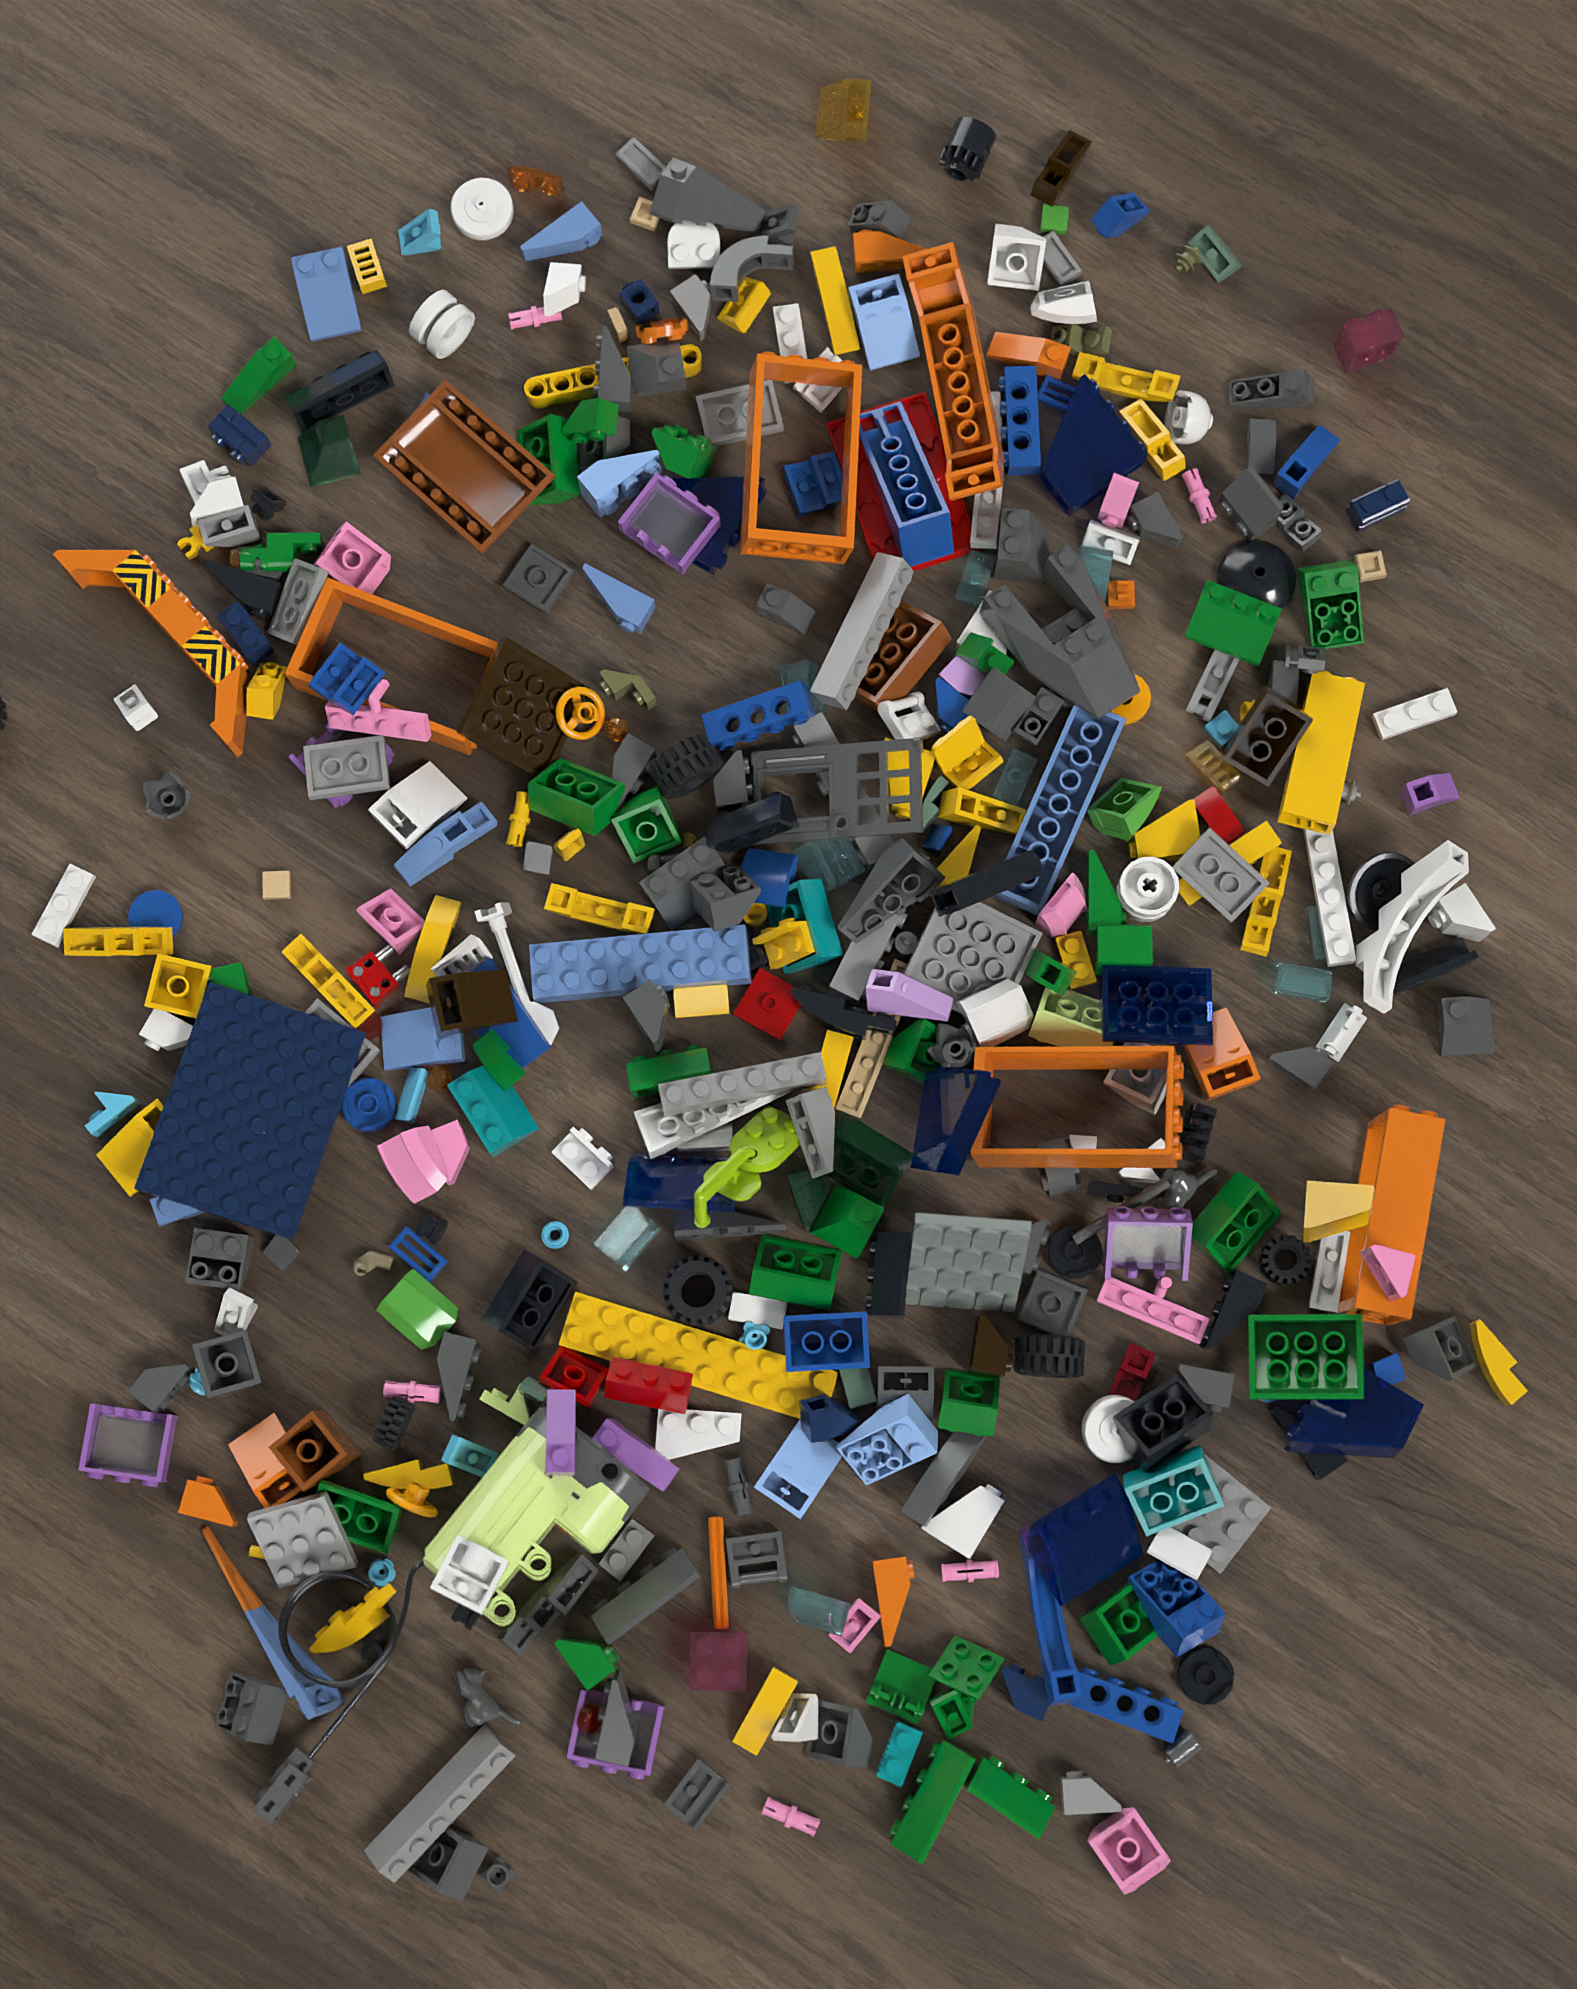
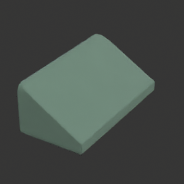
M1206 225L1187 243L1193 248H1199L1198 252L1202 263L1218 283L1242 267V264L1210 226Z

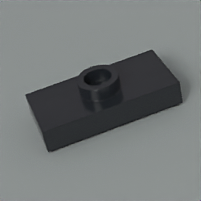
M1091 1181L1088 1184L1087 1194L1105 1196L1108 1202L1123 1203L1124 1199L1129 1200L1145 1189Z

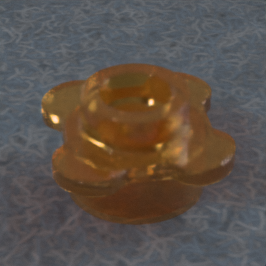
M617 717L607 720L604 724L606 728L603 732L613 741L623 742L630 732L629 724Z
M442 1064L441 1067L434 1066L430 1069L428 1073L429 1086L438 1093L442 1092L443 1089L445 1091L450 1090L447 1085L452 1082V1075L448 1065Z

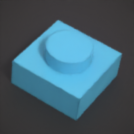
M1224 710L1206 724L1203 729L1221 749L1228 743L1238 728V724Z

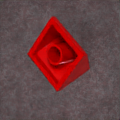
M560 1345L538 1381L554 1390H576V1401L590 1408L607 1376L608 1368L570 1348Z

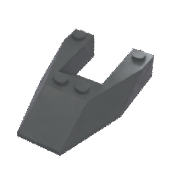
M1067 545L1047 558L1042 573L1072 609L1070 612L1041 630L1008 587L1003 585L984 597L979 613L1027 673L1098 720L1138 694L1140 688L1111 613L1084 563L1071 547Z

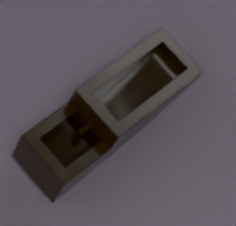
M1069 130L1049 157L1045 168L1036 178L1030 196L1053 207L1078 169L1092 141Z

